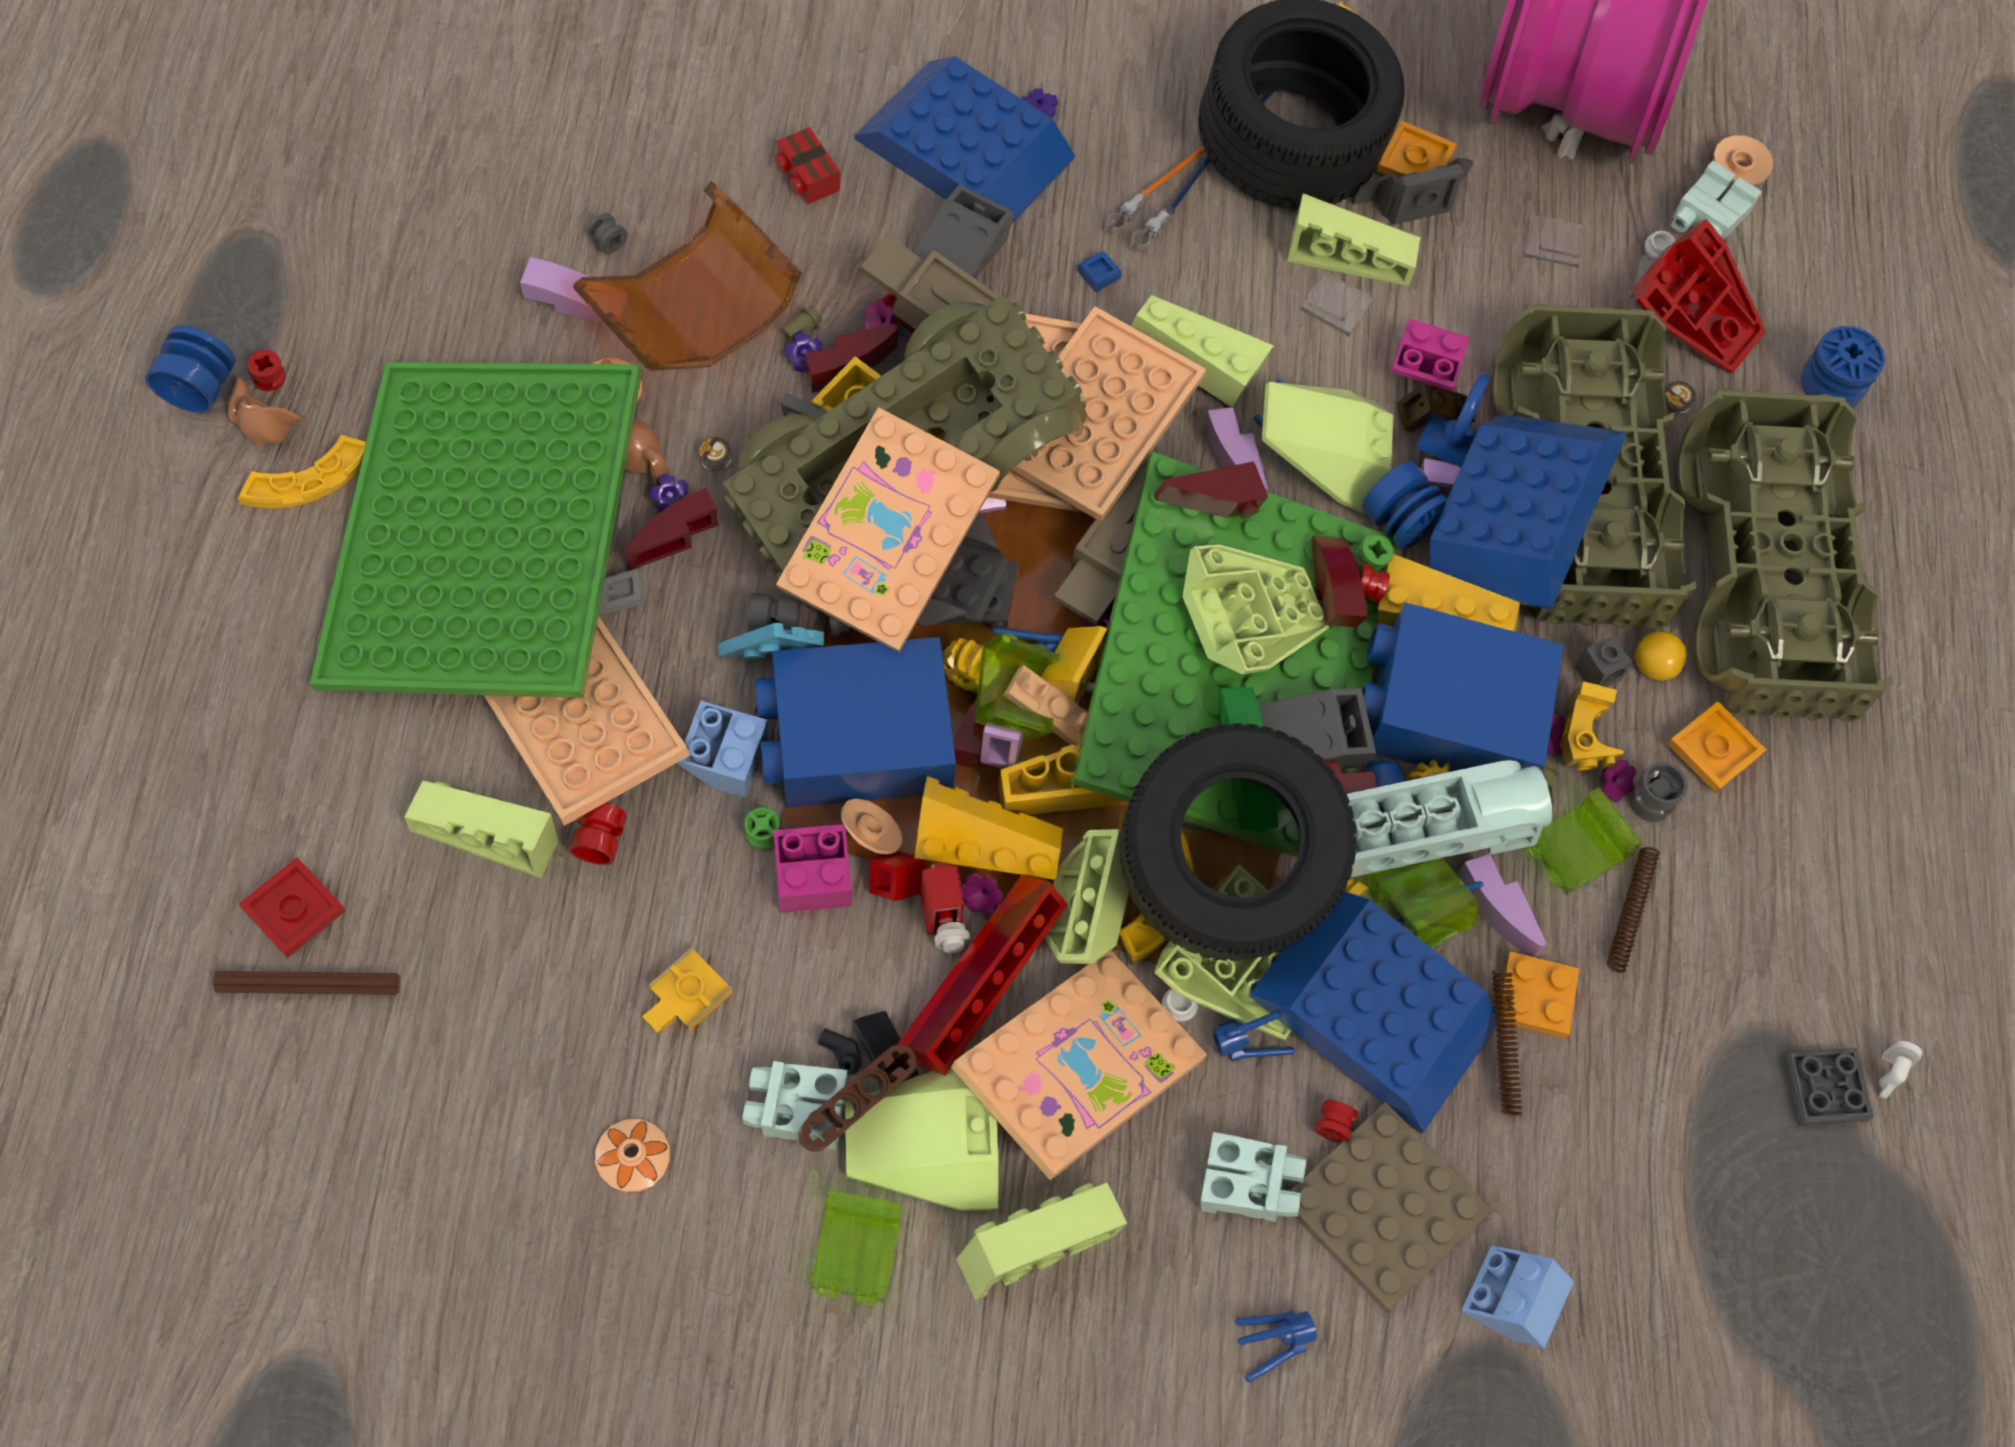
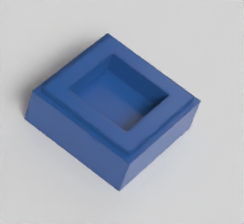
M1104 250L1078 264L1077 269L1095 292L1121 279L1122 271Z

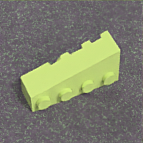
M1303 194L1292 232L1287 261L1409 286L1416 268L1420 237Z
M1153 295L1150 296L1137 313L1131 325L1136 330L1204 367L1206 374L1198 386L1230 407H1234L1274 347L1272 344Z

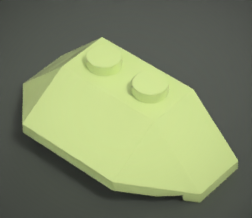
M1120 829L1088 830L1082 837L1083 841L1068 854L1057 869L1056 880H1054L1053 886L1068 906L1047 933L1045 940L1060 963L1093 964L1117 945L1129 893L1120 859Z

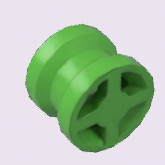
M1373 534L1368 536L1353 552L1357 567L1359 568L1362 563L1371 565L1374 571H1381L1392 560L1393 547L1391 543L1381 535Z
M759 807L748 813L744 823L748 844L752 848L762 851L769 850L775 846L774 830H780V821L778 815L773 810ZM765 831H766V832L768 833V834L765 833V834H760V835H758L759 832H765Z

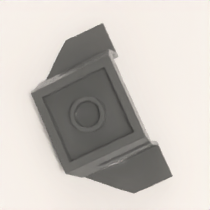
M1457 158L1448 166H1439L1434 170L1421 173L1413 172L1400 179L1397 178L1394 172L1360 186L1352 203L1355 205L1376 200L1383 216L1386 219L1388 218L1393 225L1450 212L1461 180L1466 179L1474 163L1470 159Z
M980 511L916 625L926 627L956 617L975 621L982 620L1009 564L997 546Z

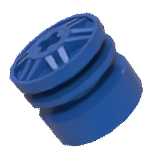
M177 325L170 329L166 341L161 346V354L154 358L146 373L145 381L148 387L167 403L189 412L206 413L212 409L221 391L220 385L226 382L236 359L228 346L215 336L198 328Z
M1839 326L1830 329L1821 338L1814 353L1811 354L1805 363L1800 375L1801 387L1806 395L1818 396L1828 394L1833 397H1845V401L1854 408L1862 401L1870 386L1881 373L1885 363L1884 349L1874 336L1858 327Z
M1413 461L1402 463L1389 471L1368 492L1361 505L1362 510L1376 525L1387 523L1384 533L1387 537L1393 536L1392 541L1399 550L1413 546L1435 528L1448 499L1445 495H1440V490L1437 486L1425 488L1428 483V477Z

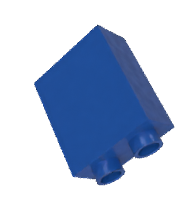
M1404 602L1391 626L1378 622L1375 624L1366 654V662L1381 666L1378 683L1365 682L1362 687L1376 750L1375 754L1416 765L1422 762L1427 766L1435 759L1440 768L1449 763L1450 769L1448 772L1507 760L1517 761L1520 763L1521 768L1536 766L1542 770L1546 763L1564 645Z
M940 637L906 640L900 653L880 642L772 651L773 677L755 679L756 701L759 718L766 720L777 719L779 740L761 742L764 784H784L786 808L843 803L856 798L876 800L920 796L924 793L927 776L939 780V784L951 789L954 788L956 760Z

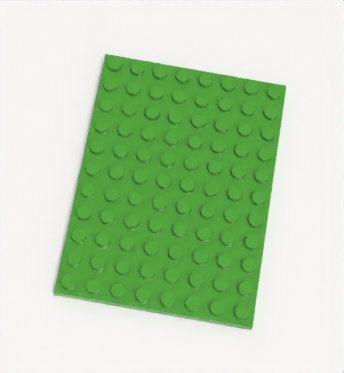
M385 362L310 680L311 687L315 691L583 698L641 383L642 369L640 365Z
M1152 451L1147 459L1072 784L1130 802L1142 775L1165 749L1172 747L1173 743L1181 738L1185 739V736L1193 732L1199 733L1201 729L1214 728L1216 725H1221L1218 689L1253 686L1258 705L1329 689L1362 688L1365 682L1371 683L1374 664L1366 662V654L1372 631L1378 622L1379 603L1374 604L1370 602L1366 596L1368 617L1357 628L1329 626V629L1267 671L1240 674L1208 659L1182 597L1190 550L1194 546L1220 544L1303 567L1317 597L1311 542L1313 536L1344 538L1353 553L1368 536L1373 534L1381 535L1391 543L1394 554L1396 546L1392 541L1393 536L1387 537L1385 533L1267 492L1268 498L1259 508V512L1248 518H1241L1240 515L1225 518L1156 501L1153 494L1164 479L1207 470ZM1388 564L1384 566L1383 571L1387 572ZM1318 600L1324 612L1323 600ZM1356 768L1341 769V773H1355ZM1231 779L1216 783L1201 792L1191 803L1185 814L1184 821L1296 858L1298 857L1300 848L1298 826L1289 809L1277 796L1276 805L1279 827L1240 830L1238 794H1232Z

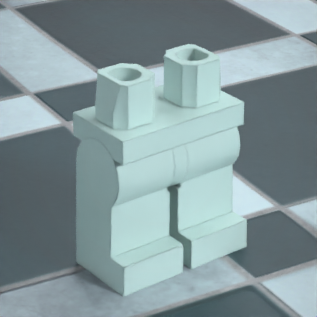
M1712 160L1703 175L1681 199L1673 215L1674 219L1671 227L1679 233H1685L1688 228L1692 229L1699 222L1707 218L1720 236L1725 239L1753 210L1762 191L1740 177L1728 191L1736 174Z
M773 1061L772 1068L752 1067L749 1082L750 1090L765 1092L767 1096L765 1104L746 1101L742 1116L743 1124L762 1129L763 1136L799 1140V1128L804 1121L849 1083L848 1071L785 1064L784 1062ZM839 1100L835 1103V1112L840 1118H842L845 1100ZM827 1119L816 1129L810 1125L812 1131L809 1137L812 1140L820 1138L824 1141L822 1134L832 1123ZM839 1137L827 1148L837 1150Z
M1213 1132L1207 1163L1208 1168L1206 1169L1201 1196L1202 1212L1216 1213L1221 1211L1242 1214L1252 1218H1265V1220L1276 1222L1277 1215L1298 1216L1301 1193L1281 1190L1283 1179L1298 1182L1304 1181L1306 1159L1287 1154V1146L1277 1144L1274 1146L1265 1142Z

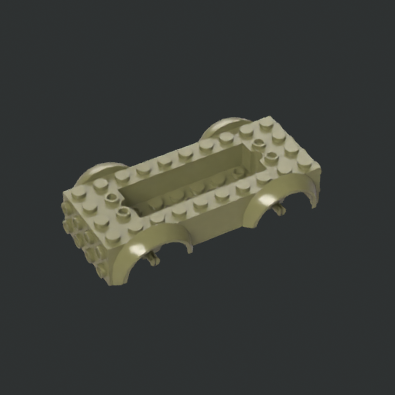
M1003 294L987 306L975 302H958L935 311L921 322L911 335L902 363L820 418L808 414L787 415L766 424L750 438L738 459L737 473L723 482L729 492L724 498L779 578L878 407L927 433H930V430L935 428L943 430L945 433L944 442L999 470L1000 476L990 492L998 489L1002 479L1022 460L1031 461V455L1035 458L1038 455L1037 450L1064 435L1073 434L1075 439L1082 435L1083 423L1086 422L1083 409L1087 407L1080 395L1082 390L1072 375L1068 378L1061 370L1064 368L1056 353L1054 351L1050 353L1046 351L1043 346L1045 341L1037 328L1033 326L1029 329L1024 321L1027 318L1017 302L1011 304ZM804 602L806 607L809 609L811 605Z
M1527 305L1526 309L1515 317L1498 349L1492 375L1493 405L1500 416L1506 414L1582 426L1596 423L1603 429L1623 431L1626 434L1606 481L1610 485L1611 491L1608 494L1600 495L1552 610L1534 607L1535 621H1546L1553 625L1564 622L1580 623L1584 626L1596 624H1613L1616 627L1642 625L1651 629H1657L1664 626L1667 627L1681 604L1695 593L1696 581L1688 584L1684 561L1683 520L1685 501L1684 498L1670 489L1664 429L1673 424L1675 415L1674 413L1668 415L1665 398L1664 346L1666 325L1655 315V311L1638 308H1587L1575 305Z
M1716 390L1713 396L1706 400L1698 409L1684 433L1677 459V483L1679 492L1684 500L1705 513L1713 584L1712 589L1701 606L1696 621L1694 654L1701 674L1715 686L1724 690L1725 707L1729 713H1738L1742 717L1772 715L1774 718L1784 719L1796 716L1806 717L1808 720L1834 718L1842 722H1853L1859 720L1879 696L1893 683L1892 676L1881 681L1876 661L1875 645L1878 644L1879 636L1877 635L1879 633L1874 628L1876 605L1879 596L1878 590L1865 582L1863 577L1855 517L1864 512L1866 502L1857 505L1854 496L1851 470L1855 466V458L1851 456L1856 413L1845 401V397H1833L1828 394L1818 396L1800 395L1794 392L1781 394L1767 393L1766 391ZM1788 512L1795 518V524L1793 526L1782 525L1778 521V513ZM1784 541H1792L1798 546L1799 551L1787 549ZM1789 569L1796 570L1802 576V583L1798 585L1788 583L1784 577V572Z

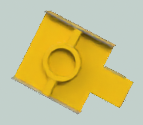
M691 947L649 984L650 991L653 990L661 1000L645 1013L642 1018L658 1033L661 1030L664 1031L677 1019V1015L690 1031L733 993L732 986L730 987Z

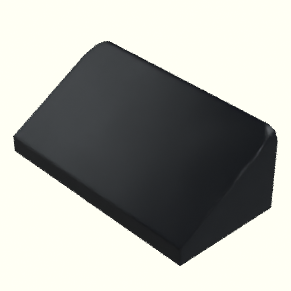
M886 1011L853 1020V1029L871 1063L890 1047L898 1045V1042L901 1040ZM902 1056L897 1059L894 1058L893 1063L884 1070L887 1076L897 1068H903V1064L906 1062ZM915 1068L904 1081L919 1075L917 1069Z

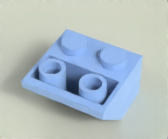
M700 701L684 742L690 756L677 762V764L713 789L747 798L762 757L761 742H767L769 738L768 721Z
M1491 1245L1461 1311L1513 1341L1545 1349L1574 1281L1552 1258Z

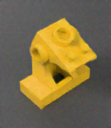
M1583 681L1567 699L1565 708L1567 716L1560 743L1566 767L1577 766V770L1585 771L1595 769L1599 763H1602V768L1607 769L1612 764H1615V761L1624 753V750L1601 744L1592 731L1593 720H1598L1614 704L1617 690Z

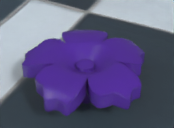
M1035 88L1033 92L1029 93V97H1022V100L1050 118L1055 116V106L1058 104L1056 95L1047 93L1044 96L1042 88Z
M799 332L794 334L795 343L789 342L788 346L784 348V356L794 358L791 360L794 370L803 372L805 370V354L822 350V342L818 337L810 341V335Z
M664 474L659 476L660 486L653 485L652 489L648 491L649 499L658 501L656 507L659 509V512H662L668 506L684 498L682 496L688 494V484L683 479L675 483V477Z

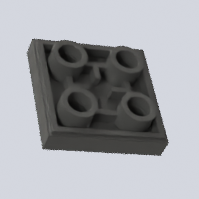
M1857 1048L1788 1052L1783 1056L1799 1126L1864 1122L1874 1118Z

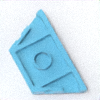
M772 623L718 643V657L762 659L766 656H772V651L824 646V632L807 630L801 627H792V630H784L783 624Z

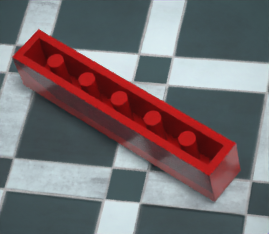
M1021 875L898 1042V1044L906 1045L913 1050L917 1059L916 1065L942 1075L947 1074L954 1061L965 1049L1068 906L1051 882Z

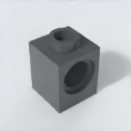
M1613 635L1586 648L1575 668L1585 682L1608 687L1622 680L1632 661Z

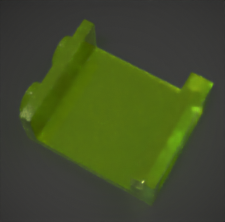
M1000 634L996 638L984 643L975 722L984 725L991 723L1023 731V738L1034 740L1051 733L1053 728L1052 718L1022 709L1003 696L1019 667L1025 665L1041 677L1043 668L1059 661V654L1046 650V647L1040 644H1028L1019 641L1018 637L1012 634Z
M1597 788L1586 796L1581 805L1554 820L1549 826L1543 827L1537 844L1528 847L1532 856L1540 860L1546 867L1551 881L1557 887L1562 888L1565 894L1568 895L1631 857L1642 842L1603 791Z
M1443 858L1371 873L1370 895L1377 904L1389 899L1413 929V934L1429 947H1435L1444 939L1459 932L1464 933L1477 924L1479 901Z
M828 1190L825 1202V1216L814 1269L809 1279L810 1288L816 1289L817 1295L826 1298H838L839 1294L854 1296L855 1302L864 1305H876L877 1301L885 1302L903 1204Z

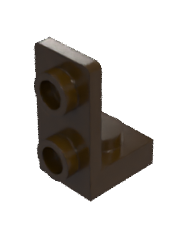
M1422 383L1397 402L1403 429L1414 432L1434 416L1448 420H1457L1468 396Z

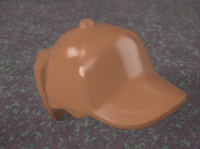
M240 377L236 379L234 389L228 401L227 414L229 420L233 424L240 426L242 433L246 438L255 442L256 446L282 442L289 434L294 423L306 419V415L298 416L287 409L270 407L257 399L249 397V388L245 381Z
M634 418L625 470L639 474L651 473L653 483L660 486L659 476L669 475V469L661 455L659 438L647 424L637 418Z

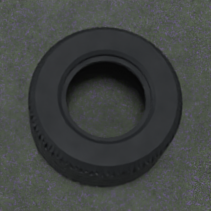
M1275 0L1259 5L1236 20L1218 45L1199 107V131L1205 152H1207V156L1213 166L1216 167V170L1230 184L1251 198H1255V200H1260L1263 203L1280 208L1299 210L1302 195L1306 194L1330 204H1337L1351 197L1360 186L1366 184L1381 161L1404 104L1405 85L1400 62L1388 41L1385 40L1376 28L1359 15L1339 5L1321 0ZM1278 90H1290L1306 94L1327 108L1337 126L1316 129L1292 124L1271 112L1261 102L1259 97Z
M1231 723L1230 726L1227 724L1216 725L1214 728L1201 729L1199 733L1193 732L1185 736V739L1181 738L1173 743L1172 747L1165 749L1142 775L1140 782H1138L1133 792L1122 824L1120 837L1122 872L1124 879H1126L1128 891L1132 894L1135 905L1140 908L1141 914L1150 921L1149 924L1155 930L1160 931L1163 937L1167 940H1172L1173 944L1179 945L1181 948L1184 947L1186 951L1191 953H1198L1200 956L1207 958L1214 957L1217 960L1226 961L1230 959V961H1241L1242 959L1250 960L1264 957L1290 946L1310 933L1327 918L1340 901L1341 895L1344 894L1348 885L1347 881L1350 880L1353 871L1352 866L1355 863L1356 853L1354 850H1356L1357 837L1354 836L1356 834L1355 821H1352L1354 814L1352 806H1349L1350 801L1347 793L1342 790L1344 788L1339 778L1334 776L1335 772L1329 765L1326 766V761L1319 754L1313 753L1314 750L1306 744H1301L1302 741L1293 736L1290 738L1287 733L1282 731H1273V728L1266 726L1258 727L1256 724L1246 723L1245 726L1242 723ZM1230 779L1243 780L1267 789L1285 804L1298 826L1300 848L1292 870L1280 884L1262 894L1235 897L1217 892L1205 885L1193 873L1184 856L1181 830L1185 814L1191 803L1201 792L1221 781Z

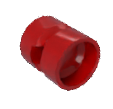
M606 802L579 817L577 822L581 825V828H577L574 831L569 852L574 857L596 865L612 864L619 847V841L616 838L620 837L623 833L627 813L620 807Z

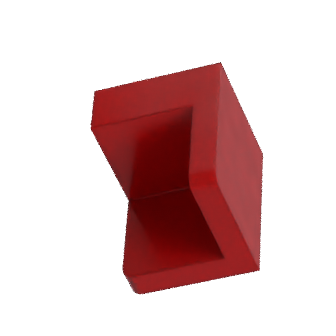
M901 851L871 858L869 893L892 901L921 894L922 871L925 870V860L914 858L915 855Z

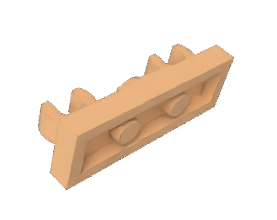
M1025 665L1019 667L1003 696L1070 745L1074 744L1076 746L1081 744L1088 712Z

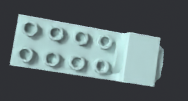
M1507 760L1347 794L1350 801L1349 806H1352L1354 814L1352 821H1355L1356 834L1354 836L1357 837L1356 850H1354L1356 853L1355 863L1352 866L1351 877L1486 848L1489 854L1492 855L1536 845L1542 828L1549 826L1552 821V803L1543 773L1536 766L1521 768L1520 763L1517 761Z

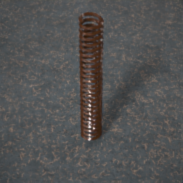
M1642 847L1636 860L1637 863L1635 864L1634 873L1629 884L1630 887L1628 888L1627 897L1622 908L1623 911L1619 918V926H1617L1616 936H1614L1613 945L1609 952L1610 955L1606 962L1608 967L1615 972H1626L1627 962L1630 961L1631 948L1634 946V938L1637 936V928H1639L1638 923L1641 922V913L1644 912V904L1647 902L1645 899L1648 898V889L1651 888V880L1654 878V870H1656L1655 865L1658 864L1657 860H1659L1658 856L1660 855L1659 850L1652 847ZM1646 850L1655 851L1657 854L1652 853V852H1648V851H1646ZM1643 859L1653 861L1654 863L1644 861ZM1642 864L1652 866L1653 868L1643 866ZM1636 883L1646 885L1647 887L1640 886V885H1638V884H1636ZM1635 888H1639V889L1645 890L1646 892L1639 891V890H1637V889H1635ZM1627 917L1634 918V919H1636V920H1638V921L1631 920V919H1629V918H1627ZM1610 963L1613 964L1614 966L1623 968V970L1614 968L1613 966L1610 965Z
M1493 970L1491 972L1494 975L1492 977L1494 981L1492 984L1494 986L1493 991L1495 992L1493 997L1496 998L1493 1001L1496 1004L1494 1006L1496 1009L1494 1014L1497 1015L1494 1019L1497 1021L1495 1023L1497 1026L1495 1030L1498 1032L1496 1037L1499 1038L1496 1041L1499 1044L1497 1046V1049H1499L1497 1052L1499 1057L1497 1059L1500 1061L1498 1066L1501 1067L1498 1070L1501 1073L1499 1075L1501 1078L1499 1081L1501 1086L1499 1088L1502 1090L1500 1095L1503 1096L1500 1099L1503 1102L1501 1104V1107H1503L1501 1112L1507 1115H1521V1112L1510 1110H1518L1523 1107L1510 1106V1104H1521L1522 1101L1508 1099L1520 1098L1522 1095L1506 1094L1521 1091L1520 1088H1506L1521 1085L1519 1082H1506L1521 1079L1519 1076H1506L1519 1074V1071L1506 1070L1518 1069L1520 1066L1504 1065L1518 1063L1519 1060L1503 1059L1519 1056L1517 1053H1504L1518 1051L1517 1047H1504L1516 1046L1518 1043L1502 1042L1505 1040H1516L1518 1037L1501 1036L1516 1034V1030H1502L1516 1028L1515 1024L1503 1025L1502 1023H1514L1517 1020L1500 1019L1503 1017H1515L1516 1014L1499 1013L1514 1011V1007H1500L1514 1005L1513 1001H1500L1513 1000L1515 997L1498 996L1513 994V990L1502 991L1498 989L1513 988L1512 984L1499 985V983H1511L1514 980L1510 978L1497 979L1499 977H1512L1513 974L1495 973Z

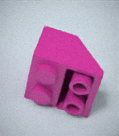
M1409 318L1391 372L1453 391L1470 337Z
M844 824L774 830L780 913L852 906L849 858Z

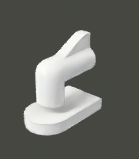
M1557 113L1550 122L1542 125L1541 129L1546 133V138L1551 142L1557 141L1562 133L1564 137L1556 155L1559 158L1567 155L1570 159H1573L1584 131L1571 127L1562 118V113Z
M1898 1041L1883 1052L1882 1059L1892 1063L1893 1066L1891 1071L1879 1080L1881 1088L1879 1097L1887 1099L1891 1092L1906 1080L1910 1068L1921 1059L1923 1051L1920 1047L1910 1042Z

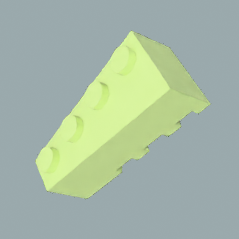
M423 780L404 816L411 832L542 878L559 842L551 813L458 790L442 782L431 783Z
M1092 1183L1085 1184L1072 1192L1073 1196L1062 1200L1060 1196H1055L1040 1205L1041 1209L1029 1212L1028 1208H1025L1010 1215L1007 1218L1008 1222L996 1225L995 1221L978 1227L974 1231L975 1236L956 1258L974 1299L977 1300L988 1295L987 1291L994 1283L1002 1280L1004 1287L1019 1281V1278L1030 1272L1035 1264L1039 1270L1053 1265L1065 1256L1063 1251L1068 1250L1070 1256H1073L1116 1236L1127 1222L1108 1183L1096 1187Z

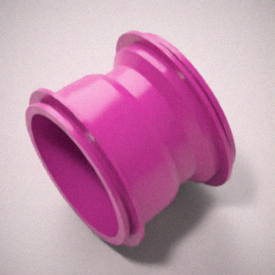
M1508 0L1484 81L1479 108L1487 110L1489 104L1494 105L1490 124L1497 125L1502 111L1516 115L1533 103L1563 111L1562 118L1573 128L1605 140L1631 146L1627 158L1629 163H1634L1640 146L1646 147L1644 154L1652 156L1675 98L1707 0Z

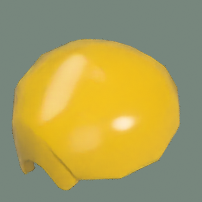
M1658 630L1645 635L1638 642L1634 652V658L1639 671L1653 680L1665 681L1675 678L1682 671L1686 663L1685 645L1679 637L1667 631Z

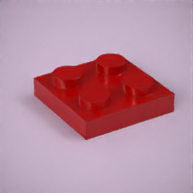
M295 858L239 903L241 909L287 959L345 912L342 904L298 858Z

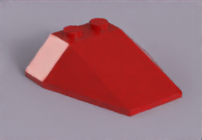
M1707 218L1668 246L1632 288L1635 301L1643 310L1655 311V315L1666 325V332L1728 373H1733L1766 333L1726 242Z

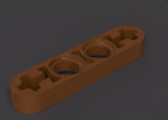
M894 1045L873 1061L804 1121L798 1132L801 1145L812 1152H820L826 1149L908 1078L917 1064L916 1055L913 1050L906 1045ZM902 1056L906 1061L903 1064V1068L899 1067L887 1076L884 1070L893 1063L894 1058L897 1059ZM871 1076L880 1082L881 1091L878 1095L872 1096L864 1091L862 1081L865 1077ZM839 1100L849 1101L854 1107L853 1117L850 1119L840 1118L835 1112V1103ZM828 1119L832 1125L822 1134L824 1141L820 1138L812 1140L809 1137L812 1131L810 1125L816 1129Z

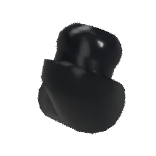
M824 1028L818 1045L834 1051L839 1069L847 1070L848 1075L859 1072L862 1058L856 1041Z

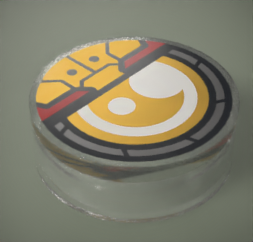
M1684 381L1670 382L1665 388L1667 409L1674 413L1689 411L1696 400L1695 389Z
M709 437L699 445V461L704 468L711 471H719L730 464L732 459L731 446L725 439Z

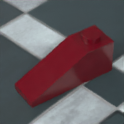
M1254 461L1164 479L1153 494L1156 501L1225 518L1239 515L1241 518L1251 517L1259 512V508L1268 498Z

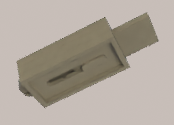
M888 234L884 236L859 269L860 272L898 297L891 313L915 330L932 313L947 305L958 302H975L987 306L1001 297L935 250L930 253L926 260H923Z
M1147 459L1103 521L1100 522L1095 519L1079 541L1073 554L1071 564L1073 570L1053 598V600L1095 625L1100 621L1116 596Z

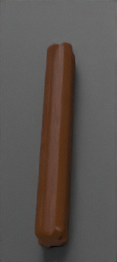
M217 971L213 978V987L217 993L396 995L400 990V976L397 973Z

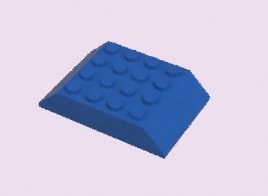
M956 56L930 61L855 135L856 141L945 200L960 184L1014 211L1012 223L1075 159L1074 152L1052 118Z
M1506 414L1481 424L1430 537L1429 568L1520 602V604L1552 610L1626 437L1625 432Z
M1344 892L1341 895V899L1336 907L1332 909L1327 918L1314 930L1290 946L1282 949L1248 995L1270 1014L1278 1011L1281 1014L1280 1018H1278L1280 1022L1382 1103L1386 1102L1404 1121L1421 1134L1424 1133L1497 1027L1495 1025L1497 1021L1494 1019L1497 1015L1494 1014L1495 1010L1485 990L1370 899L1349 892Z

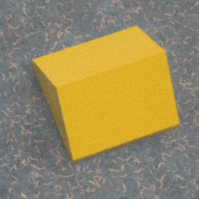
M1102 626L1068 628L1041 678L1079 705L1086 692L1087 684L1091 683L1099 668L1107 629Z

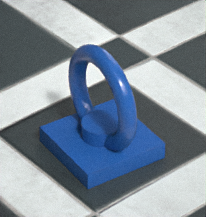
M1480 373L1476 377L1457 420H1448L1437 416L1429 420L1417 445V449L1462 467L1477 434V431L1470 425L1489 384L1490 378L1488 374Z

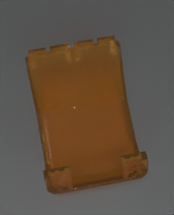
M713 181L703 189L713 200L706 222L687 243L636 275L581 277L573 285V289L591 306V309L600 319L610 327L611 331L650 371L706 368L714 365L764 332L788 308L802 276L801 270L739 205Z

